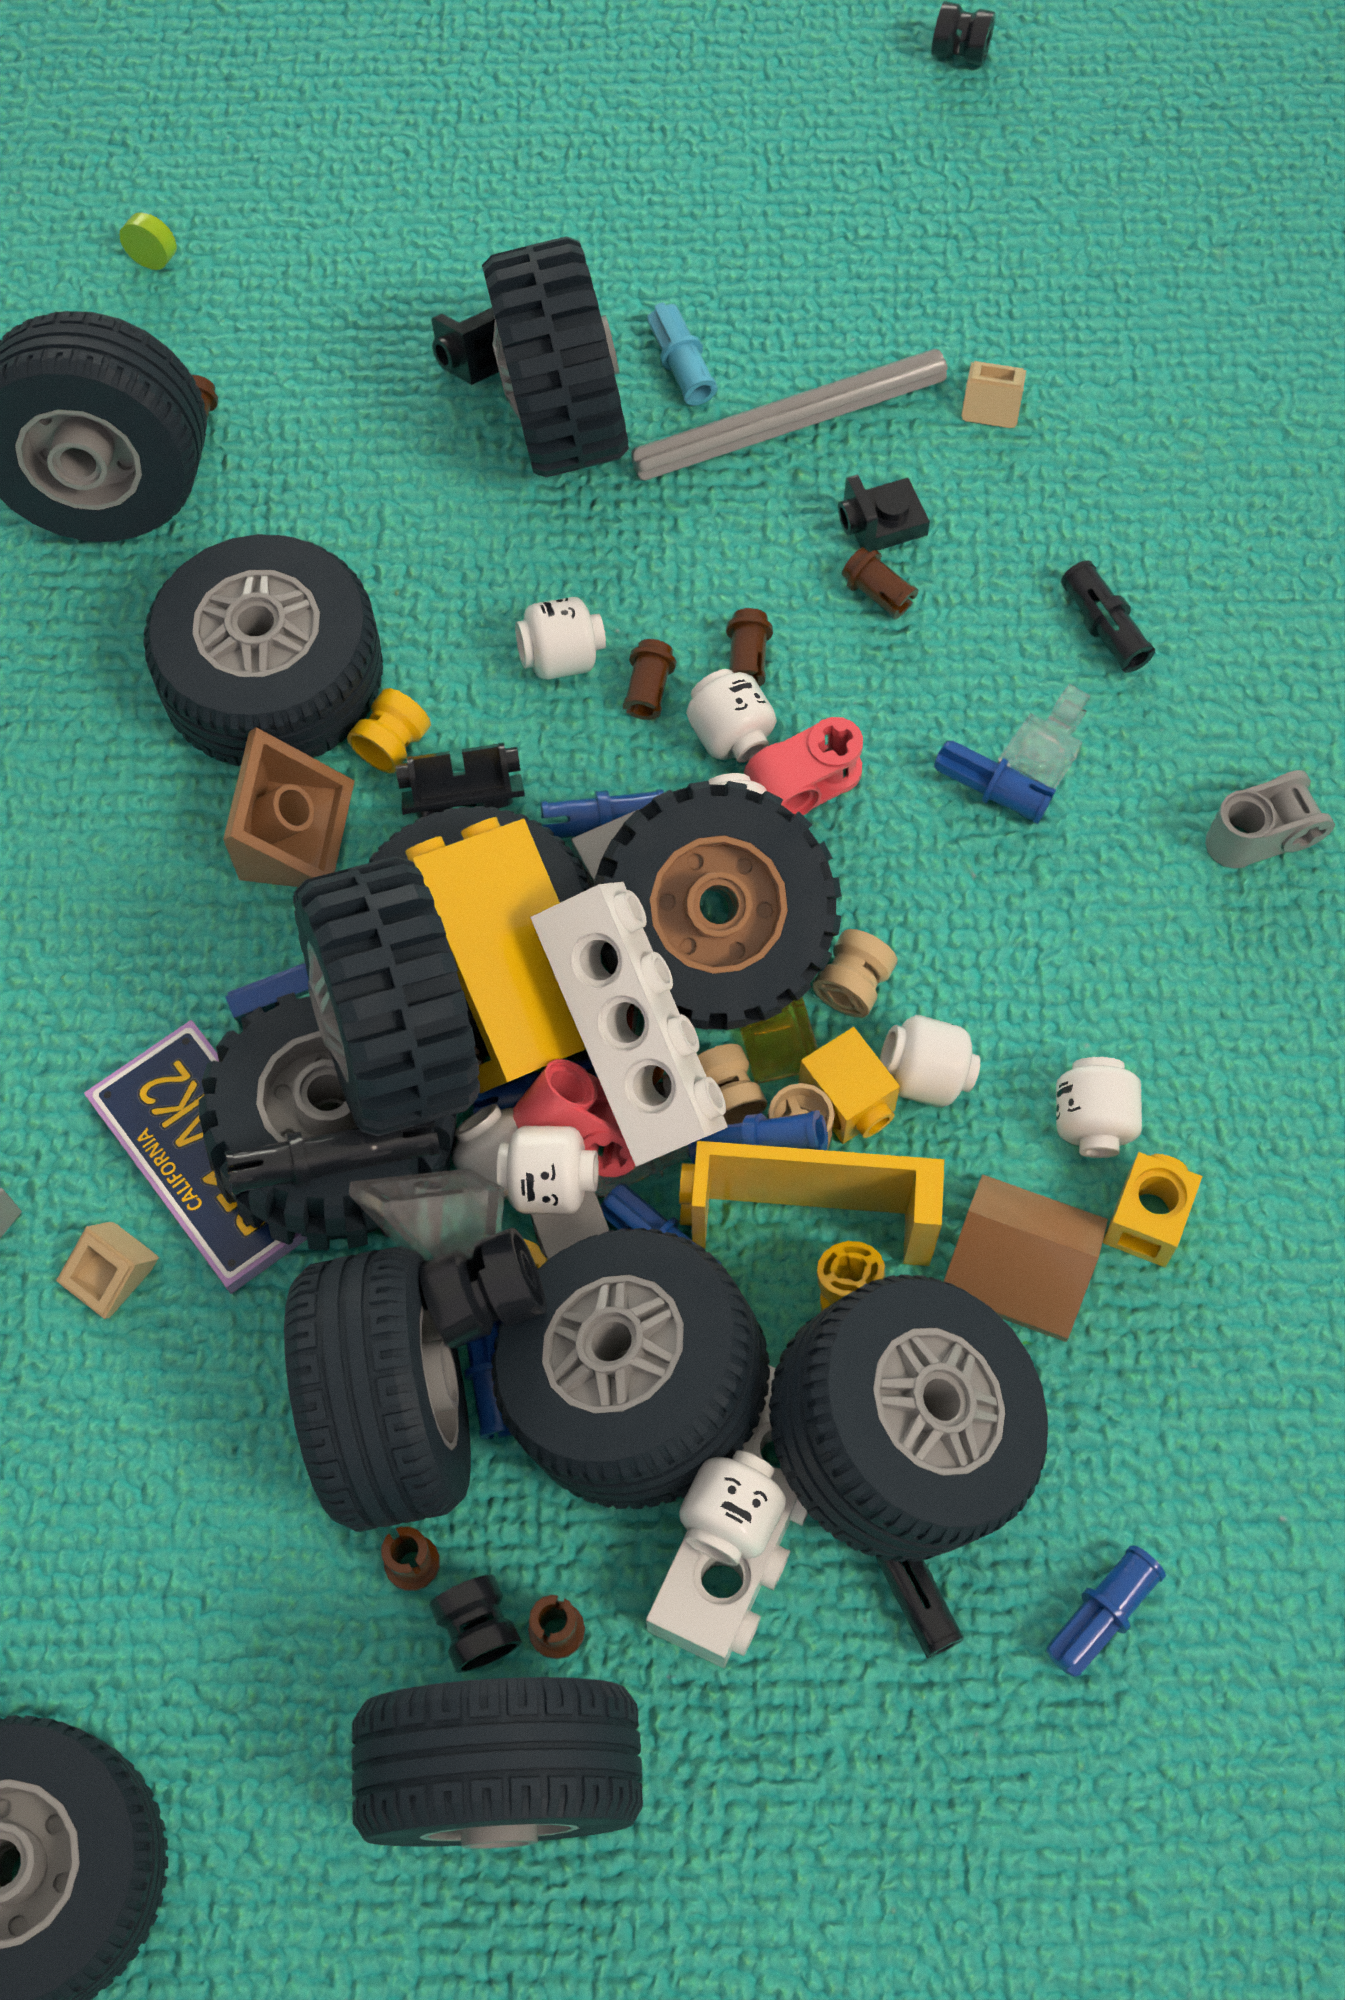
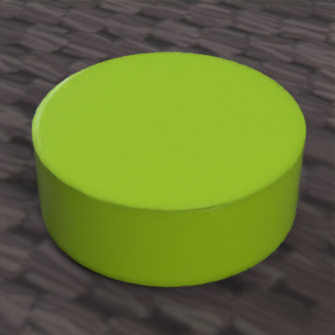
M135 213L120 229L119 239L122 247L135 262L151 270H160L166 266L176 253L177 244L173 233L164 222L151 214Z

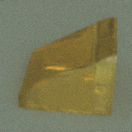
M803 997L798 1001L791 1002L781 1009V1013L766 1021H758L739 1028L755 1083L760 1084L799 1075L801 1060L818 1049Z

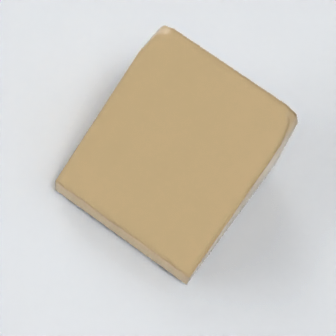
M971 362L961 415L962 419L967 422L1014 428L1018 422L1026 370L1024 368L985 362Z
M114 1222L91 1225L85 1228L56 1281L102 1318L107 1319L116 1312L151 1272L159 1257Z

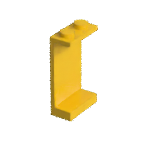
M492 817L462 830L461 835L464 839L462 841L445 846L442 836L421 842L405 851L408 860L412 861L416 868H419L424 878V884L429 887L433 896L436 911L441 917L448 945L455 959L461 989L464 991L466 1001L491 1057L490 1061L479 1065L480 1074L477 1077L480 1083V1094L545 1067L555 1059H564L586 1049L530 918L560 902L525 819L500 826L497 817Z
M697 1141L695 1164L682 1163L679 1204H681L680 1225L692 1226V1241L705 1249L709 1199L905 1214L903 1264L930 1266L942 1226L944 1159Z

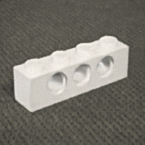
M624 882L598 884L531 916L532 923L635 1166H639L728 1128L723 1116L726 1112L724 1096L715 1080L711 1077H706L696 1053L699 1050V1039L695 1028L685 1015H680L670 992V989L673 987V979L669 967L659 953L653 952L643 929L647 923L643 906L637 896L632 891L626 889ZM605 942L610 943L614 947L618 956V965L613 975L604 969L600 959L601 949ZM630 1004L637 1006L644 1016L645 1026L641 1036L634 1034L627 1024L626 1013ZM656 1066L664 1069L670 1077L671 1092L668 1098L661 1096L654 1088L652 1075Z
M768 1365L770 1368V1379L767 1381L769 1390L768 1395L764 1398L766 1404L764 1410L759 1413L761 1418L758 1426L752 1430L753 1436L749 1442L743 1444L744 1449L742 1450L763 1459L761 1450L765 1445L772 1442L769 1400L770 1396H772L771 1383L775 1379L774 1371L776 1368ZM774 1468L775 1471L771 1479L785 1494V1507L762 1555L752 1559L740 1558L737 1566H730L704 1555L689 1545L686 1541V1536L689 1532L687 1531L646 1619L647 1632L722 1668H725L732 1651L745 1656L761 1620L760 1615L750 1610L762 1585L771 1590L775 1589L791 1552L781 1547L780 1543L790 1521L802 1526L808 1516L807 1510L800 1504L781 1469ZM728 1566L740 1575L743 1584L735 1595L729 1598H716L704 1589L702 1585L703 1576L713 1567Z

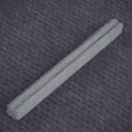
M932 349L636 447L631 451L633 468L638 478L646 481L940 383L947 378L946 370L948 368L946 360L940 350Z

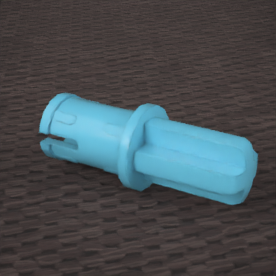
M664 302L655 305V310L648 315V324L662 350L660 361L665 369L672 371L688 405L704 404L716 394L718 387L701 356L703 345L698 337L690 334L675 304L665 305Z

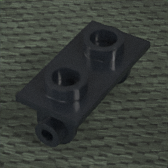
M504 742L462 749L465 771L453 773L450 751L407 757V763L395 765L399 789L411 788L412 790L402 792L403 815L416 813L417 817L421 818L435 812H444V810L452 807L477 804V806H484L485 808H503L511 805L513 798L525 796L521 774L509 776L510 772L521 771L517 747L505 748Z

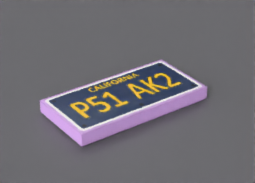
M190 1020L84 1092V1094L229 1293L232 1294L306 1241L307 1237L295 1233L293 1243L290 1245L272 1239L267 1222L264 1221L260 1227L253 1228L240 1217L237 1202H227L218 1188L214 1170H211L203 1138L199 1119V1099L204 1096L201 1081L207 1063L213 1060L219 1062L217 1052L195 1023Z

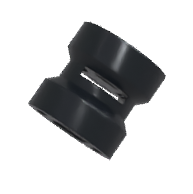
M944 1L935 26L931 50L932 55L947 59L952 55L963 56L969 64L983 66L991 44L996 12L978 9L971 13L964 11L960 4Z
M483 1575L462 1582L439 1594L429 1604L436 1624L447 1629L451 1639L448 1654L457 1673L468 1672L490 1664L513 1652L522 1644L514 1622L504 1618L499 1605L503 1595L494 1575Z

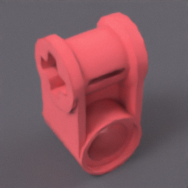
M843 717L823 719L816 725L783 742L769 745L757 752L746 764L744 774L749 776L751 781L763 785L768 792L782 798L781 805L793 814L799 811L804 816L813 808L842 793L850 791L858 784L862 777L860 755L863 750V736L860 728ZM825 735H828V744L825 745ZM846 768V776L843 777V769Z
M555 1059L549 1062L513 1109V1118L517 1128L519 1129L522 1126L574 1127L581 1133L584 1139L585 1150H596L598 1153L599 1145L604 1146L602 1156L598 1154L600 1176L619 1177L629 1173L634 1169L635 1164L599 1078L588 1073L577 1063L566 1059Z

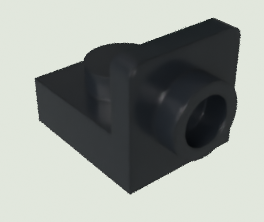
M492 308L462 322H457L442 313L431 319L435 337L432 342L433 353L438 364L445 371L452 373L470 385L499 372L492 345L495 324Z
M858 474L846 478L844 500L838 502V514L843 530L848 536L855 535L860 548L864 547L869 552L873 550L878 551L928 535L930 521L908 477L865 490Z

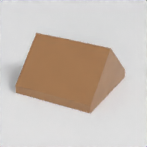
M257 727L248 734L223 840L239 880L299 887L306 879L335 872L355 780Z
M982 1174L944 1282L954 1284L990 1306L1004 1320L1067 1342L1097 1264L1108 1219Z

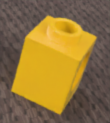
M855 1027L847 1030L801 1060L798 1083L814 1085L827 1094L834 1110L832 1131L842 1144L858 1134H861L863 1138L871 1137L893 1120L900 1085Z
M1138 1152L1127 1174L1102 1243L1159 1266L1166 1267L1178 1247L1203 1176L1188 1171L1187 1166L1174 1157L1164 1154H1152L1149 1156ZM1144 1194L1158 1196L1166 1203L1169 1213L1154 1214L1148 1211L1141 1204L1139 1196Z

